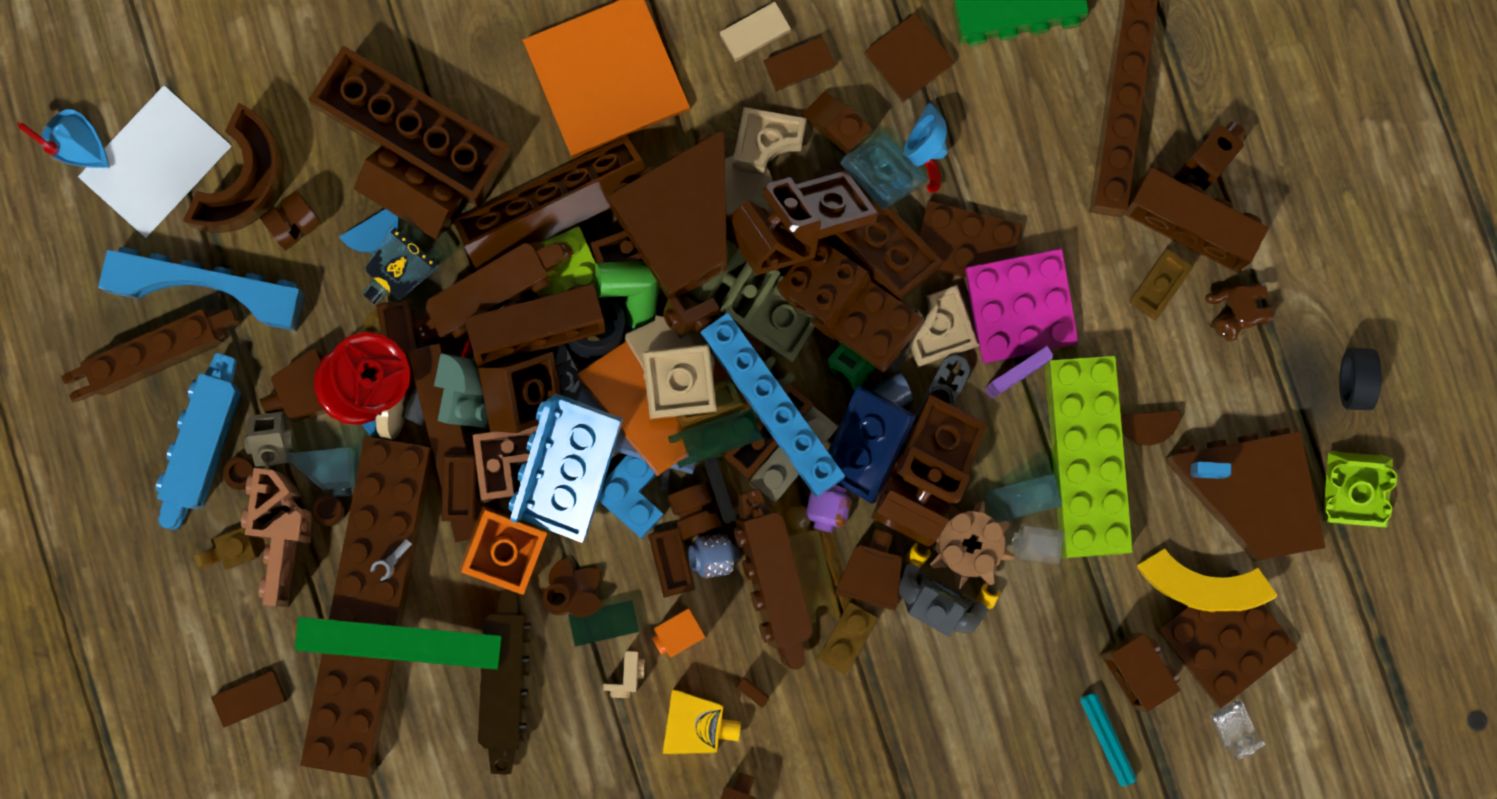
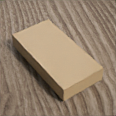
M773 2L719 32V35L733 60L737 62L791 32V28L776 2Z

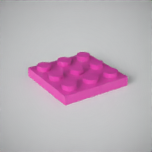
M1058 248L965 267L982 363L1034 354L1046 346L1050 350L1079 345L1062 249Z

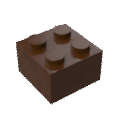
M535 351L478 368L490 432L519 433L539 425L536 413L540 403L547 401L555 393L561 395L553 351Z
M1145 633L1130 634L1100 653V656L1133 708L1137 711L1149 712L1179 693L1181 689L1177 685L1180 681L1178 674L1170 664L1165 666L1158 655L1162 653L1160 646L1151 635L1147 637Z

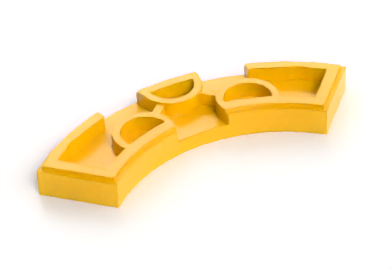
M1166 549L1161 550L1137 565V569L1144 578L1162 594L1188 605L1187 607L1202 611L1238 612L1261 606L1277 598V593L1259 568L1235 577L1205 576L1182 566Z

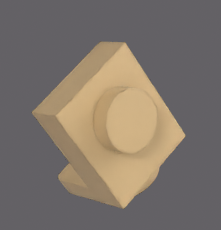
M625 651L623 684H603V691H610V697L630 698V692H637L638 678L644 679L645 659L639 658L638 651Z

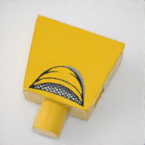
M672 689L663 753H717L719 739L739 741L741 722L722 719L724 706L722 704Z

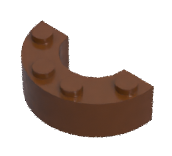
M239 102L225 133L238 143L242 149L244 162L241 174L233 185L221 192L210 194L200 191L196 192L183 221L200 231L226 233L251 225L270 209L282 186L284 160L277 138L256 113Z

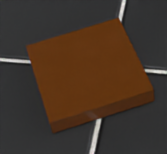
M916 13L912 14L864 52L865 56L903 103L954 65L952 58Z

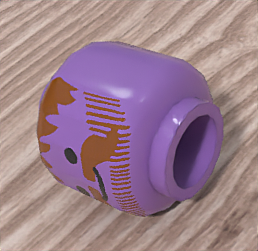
M834 485L818 498L812 492L810 493L805 515L810 521L815 522L814 529L833 533L834 527L842 528L846 526L852 505L851 497L846 494L847 489Z

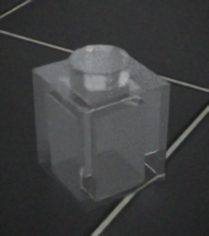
M1029 526L1020 527L1019 533L1014 532L1012 540V552H1017L1016 560L1054 565L1060 564L1063 531Z

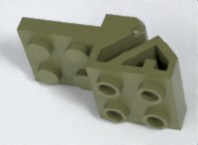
M727 240V271L686 294L698 304L713 298L720 308L717 313L718 318L729 313L740 329L788 362L794 361L815 328L811 323L814 318L813 315L797 311L779 294L776 286L783 278L780 272L774 270L756 276L737 246Z

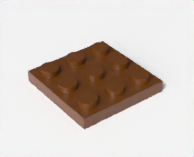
M1233 570L1224 578L1235 577L1240 574L1237 570ZM1264 604L1238 612H1209L1185 607L1157 629L1217 708L1220 709L1297 649V646Z

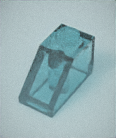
M349 447L287 453V461L322 490L332 492V497L352 495L359 467L357 449Z
M1054 474L985 492L991 516L996 522L1011 520L1062 506Z

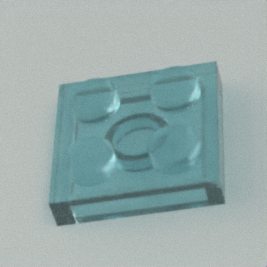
M885 133L850 152L840 162L882 210L919 189L927 180Z

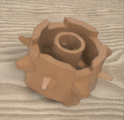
M979 501L973 511L964 513L959 512L949 504V521L936 541L938 555L931 562V568L945 567L949 572L955 574L956 588L959 589L962 588L968 578L978 576L990 586L995 583L993 569L999 565L1001 560L1014 559V554L1005 548V538L1003 535L1010 527V522H996L992 517L986 515L985 502ZM972 536L975 538V542L978 543V549L968 553L966 552L967 547L963 546V540H968Z

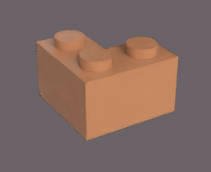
M538 426L519 433L489 432L472 435L481 501L488 503L508 500L517 492L514 466L522 465L528 461L530 451L527 450V443L532 432L537 431Z

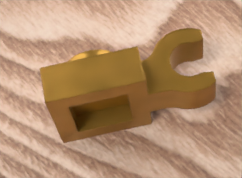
M239 528L213 538L216 546L215 549L193 556L197 568L204 569L222 562L225 570L258 558L250 536L245 535V528Z

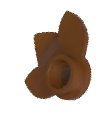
M567 558L556 563L549 573L550 586L546 588L542 597L545 609L552 615L561 616L570 613L578 618L587 617L598 612L603 604L593 594L600 584V570L584 568L574 571L571 562ZM557 596H565L562 604L556 605L554 603Z

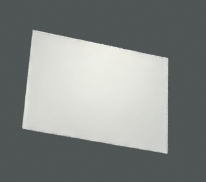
M163 86L104 148L110 168L86 167L78 177L147 238L232 146L167 87Z

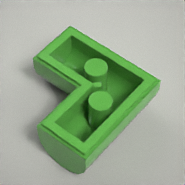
M644 261L596 263L594 288L597 298L624 296L623 311L625 312L626 325L631 328L638 329L655 321L660 286Z

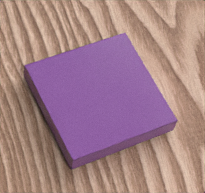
M1046 346L992 381L985 388V391L990 398H995L1044 366L1054 355Z

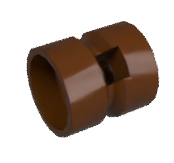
M297 190L282 200L281 208L274 206L260 216L263 224L285 251L300 241L301 233L308 235L322 225L320 219Z
M706 482L683 489L667 497L673 514L680 517L677 526L683 540L699 536L722 526L716 508H712L709 505L713 499Z

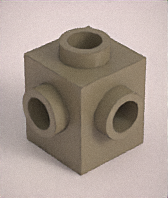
M282 412L249 416L247 435L244 436L246 453L252 454L255 467L288 463L289 451L294 449L295 442L292 429L287 430Z

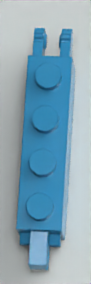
M216 353L205 375L199 373L197 380L194 379L190 384L188 398L191 399L186 411L183 410L179 416L177 428L180 431L176 442L173 441L168 448L166 459L169 460L166 472L160 474L156 484V491L159 492L157 499L163 500L158 521L164 529L179 530V527H182L181 525L184 524L183 520H185L189 509L197 510L205 505L242 395L238 386L233 384L237 360L232 357Z

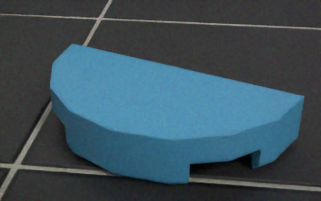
M384 209L339 238L352 250L374 254L379 249L381 251L386 249L394 242L396 237L391 231L394 227L399 230L400 217Z

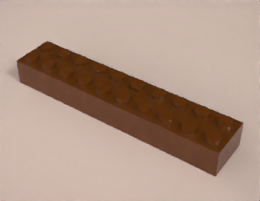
M364 436L329 620L392 626L402 625L434 457L430 447ZM407 539L412 545L397 560L394 565V574L389 579L380 581L386 575L387 569L383 564H380L378 569L371 573L372 564L376 561L387 559ZM322 653L300 766L361 777L373 775L395 660Z

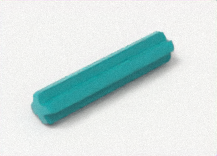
M1093 692L1083 696L1080 702L1119 785L1125 787L1137 781V777L1098 694Z

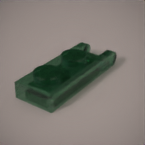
M749 408L669 436L668 440L670 443L683 440L689 458H684L677 462L680 469L762 440V436L752 409Z

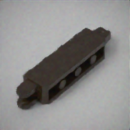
M504 589L499 594L500 597H498L500 601H498L497 614H490L483 621V634L501 636L498 670L481 668L478 743L484 749H488L491 774L507 775L512 774L516 750L521 748V742L527 741V722H522V709H528L529 689H523L524 675L529 676L530 656H525V642H531L532 622H526L527 616L520 615V595L514 591Z

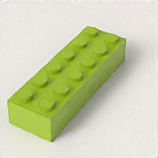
M1116 357L1050 360L1044 366L1061 559L1133 553Z

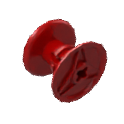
M361 332L348 336L334 350L322 358L315 371L314 391L318 403L330 417L344 424L362 425L375 421L377 414L382 415L381 412L390 410L403 399L410 383V367L405 353L395 341L379 333Z

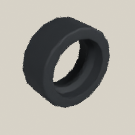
M610 297L598 298L602 314H606L614 321L615 328L613 333L600 341L580 339L569 342L568 345L571 350L579 356L592 360L600 359L624 343L625 334H627L625 312L619 303Z
M1348 348L1342 357L1339 391L1342 406L1346 410H1373L1378 403L1382 370L1380 357L1375 349Z

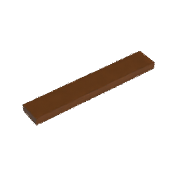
M439 343L407 352L442 487L443 455H468L461 425L437 421L444 388L434 386L440 354H443L441 344ZM477 487L475 522L450 521L455 543L470 539L482 509Z

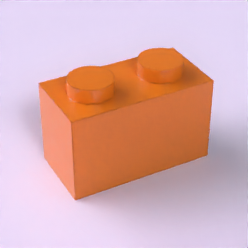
M688 608L654 628L657 635L652 637V640L661 655L668 653L670 658L703 640L706 636Z

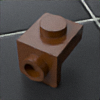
M676 296L668 298L664 308V319L668 327L672 330L674 329L679 338H682L694 331L701 333L702 330L714 323L720 308L715 300L711 298L685 311Z

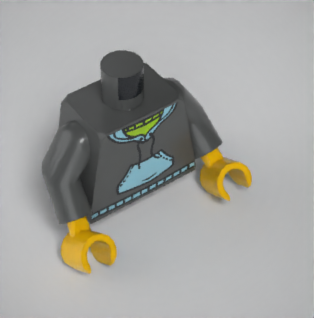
M915 543L905 555V560L908 564L905 565L899 583V595L904 599L908 613L949 637L955 632L965 634L974 632L987 614L988 609H992L995 606L1001 590H998L995 595L990 594L986 590L989 584L985 583L976 598L977 602L970 600L921 572L920 567L930 557L931 551L927 549L921 555L916 548L918 543Z

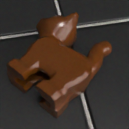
M1266 284L1235 285L1221 289L1215 294L1208 293L1205 296L1206 302L1210 304H1218L1226 300L1231 315L1219 317L1210 324V327L1215 329L1217 335L1225 338L1227 342L1235 341L1241 330L1251 328L1257 324H1270L1274 320L1271 306L1258 308L1256 299L1269 297Z

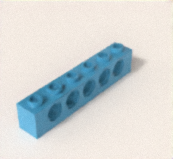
M726 313L702 330L701 338L706 345L709 344L711 352L814 496L818 498L842 481L845 477L843 472L729 313Z

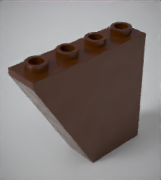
M721 131L714 135H704L692 148L687 151L679 150L673 153L667 159L668 162L657 168L656 166L647 168L639 175L638 179L630 184L625 182L616 186L611 191V195L607 196L610 209L667 299L673 296L679 299L727 271L725 141Z
M1289 428L1270 431L1271 437L1258 439L1257 433L1238 437L1239 443L1227 445L1225 439L1206 443L1207 449L1199 451L1194 450V445L1174 449L1175 455L1166 458L1167 465L1253 561L1326 548L1301 431L1290 433ZM1195 462L1230 463L1231 475L1224 479L1191 476V464Z

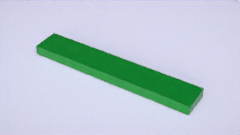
M298 617L294 651L498 670L501 636Z

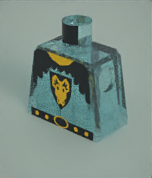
M391 225L364 268V271L374 279L361 294L374 305L378 304L388 292L400 300L436 271L439 265Z

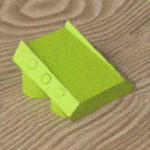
M1336 450L1329 452L1323 521L1388 527V520L1392 513L1390 494L1397 483V474L1392 469L1393 458L1382 454H1360Z

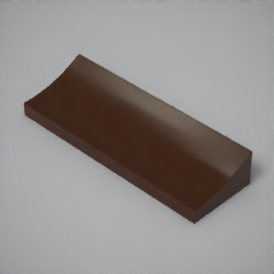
M626 135L454 219L453 222L476 270H479L523 243H540L609 209L607 196L611 195V191L622 183L627 182L630 184L638 179L639 175L646 170V167Z

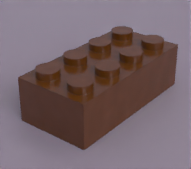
M1151 167L1138 181L1129 199L1128 210L1124 213L1125 216L1236 273L1252 262L1269 227L1261 224L1262 220L1251 213L1241 214L1232 209L1233 205L1222 198L1216 197L1212 199L1204 195V190L1199 186L1188 182L1183 184L1173 179L1174 175L1163 168L1158 167L1154 169Z

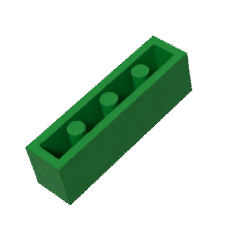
M954 0L952 6L959 44L968 43V46H979L987 43V39L997 37L1001 41L1017 38L1019 33L1030 31L1031 35H1040L1049 32L1050 28L1062 26V29L1076 28L1081 25V22H1084L1089 14L1086 0Z

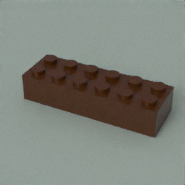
M344 45L308 99L318 111L379 148L383 147L394 152L405 162L420 168L425 174L441 184L449 186L454 192L477 207H480L513 155L510 146Z

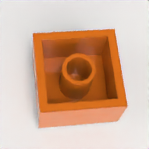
M483 506L461 561L460 571L461 573L524 595L547 531L545 528L524 520L514 523L510 521V515Z

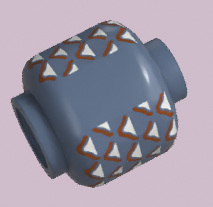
M724 533L699 536L694 541V545L689 547L691 569L694 572L697 571L703 578L729 575L733 571L735 562L739 561L737 544L732 543L728 535Z

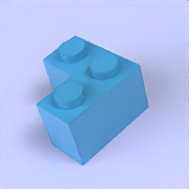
M626 455L604 480L598 500L643 540L664 517V514L641 494L657 475L643 459Z

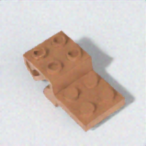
M254 468L253 475H249L246 482V495H250L248 508H244L242 513L241 527L245 528V535L271 539L270 545L267 544L265 546L263 563L267 565L266 578H262L259 585V597L263 598L262 605L289 607L297 542L311 543L314 518L311 511L299 508L296 504V501L302 495L287 475L274 470Z

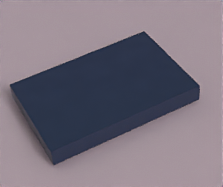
M857 385L827 451L845 475L844 479L837 484L871 504L876 503L916 415L867 387Z

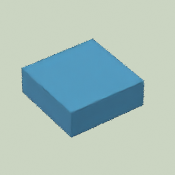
M1195 462L1191 464V476L1224 479L1231 475L1230 463Z

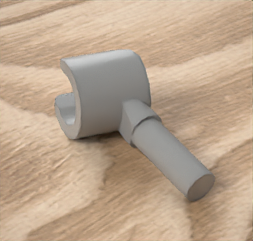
M405 539L387 559L373 563L370 570L371 573L377 570L380 564H383L387 569V573L380 581L389 579L394 574V565L412 544Z

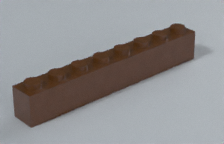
M1120 0L1089 213L1122 217L1128 210L1158 0Z

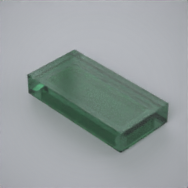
M633 600L603 606L598 612L587 617L578 618L568 614L575 647L640 632Z

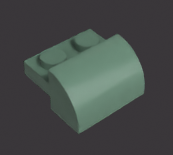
M440 354L434 386L444 388L437 421L446 424L489 428L478 371L479 367H477L475 358Z

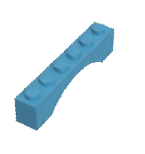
M119 247L118 252L111 250L106 252L98 288L107 293L140 299L152 292L168 287L185 285L209 287L238 299L264 325L297 332L305 293L297 289V283L278 279L277 284L265 282L266 277L252 273H246L245 278L233 276V270L214 266L213 271L201 269L202 264L189 260H182V265L170 263V257L151 253L150 258L138 256L139 251L125 247Z

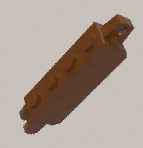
M564 241L560 243L555 242L548 246L538 242L523 243L428 299L426 305L428 313L413 325L422 342L451 335L457 339L468 334L464 318L471 317L472 314L478 311L487 310L490 312L512 302H523L525 300L523 295L533 289L534 293H537L552 285L550 279L560 274L556 267L572 258L573 246Z
M201 309L80 362V367L65 373L61 378L64 384H68L87 377L90 385L72 392L69 395L72 402H78L96 394L101 396L111 394L218 347L222 344L221 339L226 337L224 331L239 324L235 311L232 309L216 314L214 309L209 311Z
M759 489L738 494L740 518L735 519L737 528L734 529V535L739 548L743 547L746 560L742 561L743 570L747 579L752 581L754 592H751V600L755 610L760 611L763 622L759 624L760 634L765 643L768 642L769 646L777 649L781 663L796 670L805 665L806 657L804 656L802 642L809 640L813 630L784 519L779 514L768 510Z

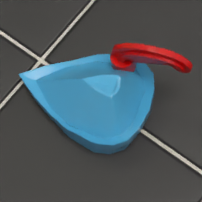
M929 102L905 143L904 155L916 166L926 165L930 180L927 190L935 193L941 186V174L935 159H942L948 153L945 141L947 126L939 110Z
M65 109L56 114L46 125L42 136L38 135L24 123L17 122L19 129L41 144L44 151L56 160L79 167L110 168L106 151L97 130L85 116L75 110Z

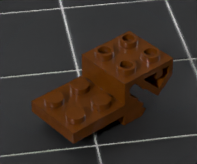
M847 170L795 184L791 177L770 182L763 188V196L773 209L772 213L767 211L765 207L762 208L747 199L728 217L727 233L757 276L814 259L818 239L875 223L878 212Z
M818 239L815 258L794 264L776 286L779 294L797 311L813 315L814 318L811 323L818 330L834 341L837 339L882 372L889 367L924 324L922 316L874 284L870 279L868 271L821 239Z
M929 395L924 401L903 454L896 459L871 518L928 547L933 545L949 521V503H958L963 496L970 478L968 472L987 423Z

